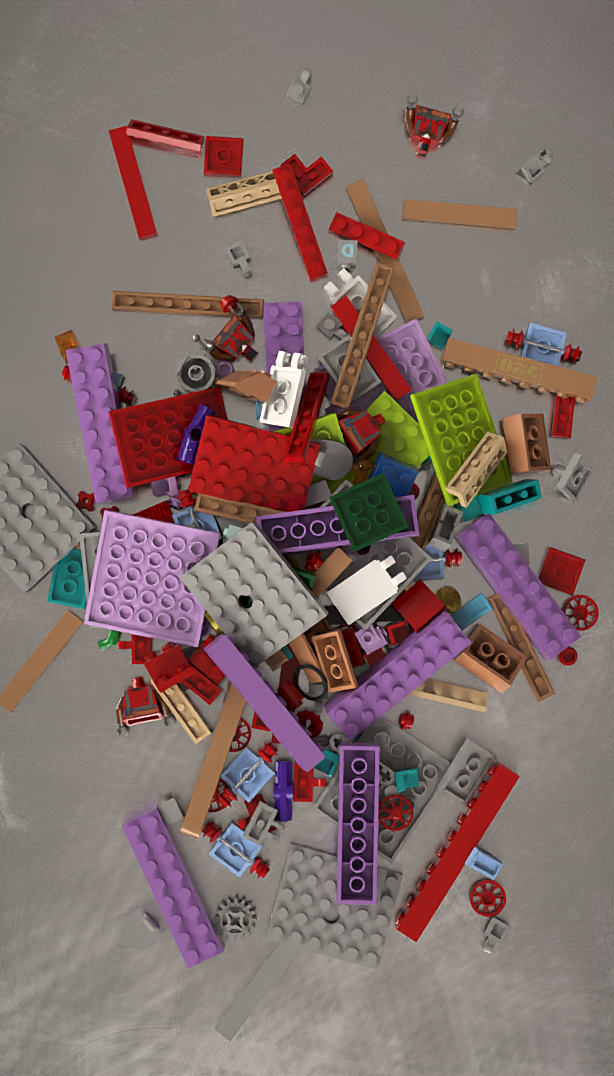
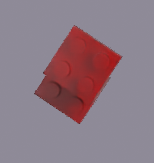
M169 642L163 645L160 652L155 653L153 651L145 655V660L142 661L160 693L195 674L177 643Z

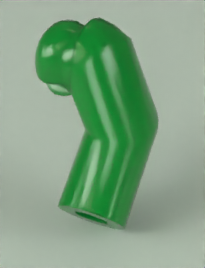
M108 629L107 638L97 642L99 649L104 650L116 645L121 631Z

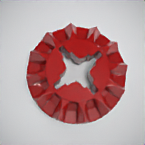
M305 709L296 714L299 718L297 723L303 725V727L307 726L306 722L310 719L311 724L307 728L312 734L310 738L317 737L322 732L323 721H321L320 715L314 714V710L309 712Z

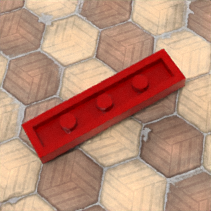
M131 119L126 129V135H131L134 138L148 139L154 143L161 142L169 144L171 147L186 148L189 151L200 152L205 138L202 135Z
M338 212L335 213L328 229L350 240H357L359 244L398 260L405 245V242Z

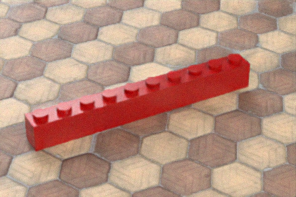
M499 762L496 765L493 764L487 774L489 776L487 780H483L477 790L479 792L468 803L467 812L465 814L462 813L458 818L457 828L455 831L451 830L446 838L448 840L445 847L441 846L436 854L437 860L434 864L431 863L426 870L427 876L424 880L421 879L415 888L417 892L414 897L410 896L405 904L407 908L404 913L400 912L395 920V923H397L395 925L396 929L415 942L420 938L463 869L474 847L478 845L520 777Z

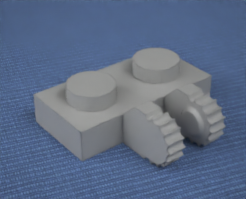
M260 801L242 835L243 838L260 846L265 836L279 841L280 837L276 833L268 831L271 825L280 830H284L286 827L274 820L278 810Z

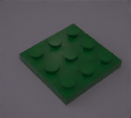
M384 473L329 497L353 552L409 528Z

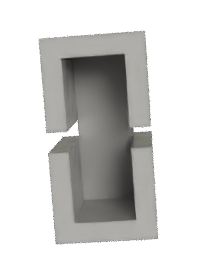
M445 504L439 513L427 545L445 552L452 545L463 511Z

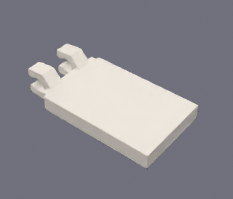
M343 268L337 276L345 285L338 290L330 281L325 285L324 289L332 296L330 298L332 305L347 296L357 312L360 313L368 285L359 275L352 277ZM383 303L373 333L375 338L398 317L385 303Z
M279 351L276 366H272L270 371L271 378L277 382L268 402L263 403L259 423L293 428L305 380V367L307 366L308 356L301 353H294L292 355Z
M392 556L382 562L379 560L372 561L327 592L348 625L396 594V590L399 589L397 585L407 579L403 572L392 579L386 571L388 567L396 563Z

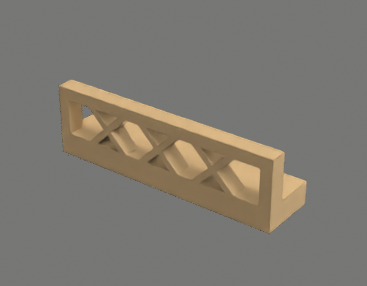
M270 171L207 188L206 193L213 217L281 199L275 179L268 180L274 178L273 172Z
M487 432L446 486L448 493L459 497L461 506L467 508L507 454L508 450L504 437Z
M429 678L409 693L413 696L486 713L487 710L485 705L488 692Z
M151 680L150 682L153 684V686H154L155 689L157 690V688H156V686H155L153 680ZM180 683L161 693L158 691L195 744L214 731L187 692L183 690Z

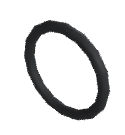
M304 664L295 669L293 682L304 698L318 701L326 696L328 690L327 681L318 668L313 665ZM301 669H312L321 677L324 689L320 696H308L300 689L297 675Z

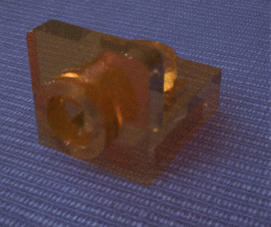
M72 329L54 337L66 364H68L66 350L79 348Z
M368 459L358 460V463L352 464L354 486L369 479L365 471L376 469V465Z

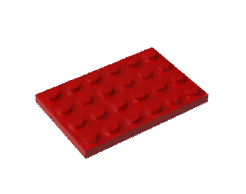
M220 386L108 411L126 488L193 471L194 464L185 463L177 459L184 439L183 433L186 427L190 425L200 405L212 409L216 413V417L227 419ZM193 429L191 431V437L193 439H196L198 433L195 429Z
M207 414L188 490L228 501L250 503L284 512L304 510L321 443L310 442L305 462H285L284 455L290 435Z

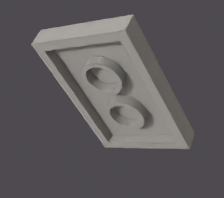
M350 334L318 355L319 360L335 384L337 383L352 338ZM366 358L351 403L381 384V380Z
M467 738L436 788L467 806L497 759V756Z

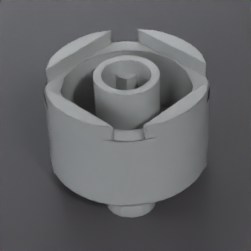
M193 354L184 357L177 367V378L181 387L186 392L193 393L214 387L215 384L213 383L217 377L216 370L208 357L202 354ZM200 371L201 376L194 378L193 373Z

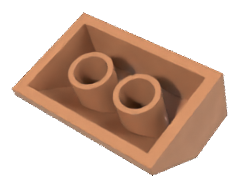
M246 369L245 371H236L214 380L213 384L246 400L268 402L277 381L272 379V375L268 372Z
M517 414L502 418L510 475L551 470L544 414Z
M326 617L289 642L300 665H313L322 673L312 636L332 629ZM308 668L303 669L310 683L322 682L321 677L315 671Z
M479 624L469 637L471 644L462 650L454 661L502 694L512 685L527 656Z
M341 627L312 636L329 692L358 687L357 677Z

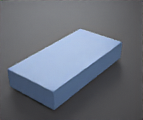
M474 847L465 862L467 866L492 880L496 878L504 865L498 859Z

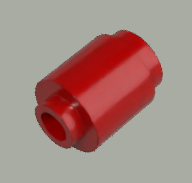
M287 681L277 689L278 696H281L286 702L288 709L293 708L296 710L303 704L301 700L304 697L293 683L291 684Z

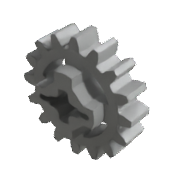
M235 897L233 902L230 898H227V904L222 902L220 904L222 909L216 910L219 916L214 918L215 921H219L215 927L221 928L220 935L226 933V939L228 940L230 936H233L234 941H236L238 936L244 940L245 933L250 936L251 932L249 929H255V925L252 922L257 921V917L252 916L256 913L255 909L250 910L252 904L248 903L246 905L244 898L239 902L238 897ZM236 906V907H241V908H240V909H233L232 907ZM224 913H225V916L227 917V921H226L225 924L223 923V914H224ZM246 914H248L249 918L248 924L244 921ZM233 916H234V917L239 916V922H238V921H234V922H233V921H232V917H233Z

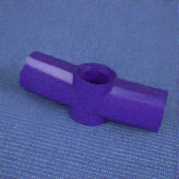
M200 405L190 425L184 430V439L177 457L178 460L194 464L206 415L215 416L216 414L209 407ZM193 429H195L198 433L196 439H193L191 437V431Z
M276 761L273 796L275 808L278 812L275 820L279 822L292 821L294 790L292 762Z

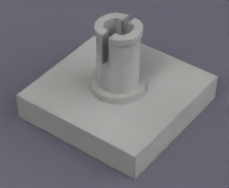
M574 453L567 468L559 464L555 465L553 474L561 478L556 487L569 500L576 502L594 469L581 455Z

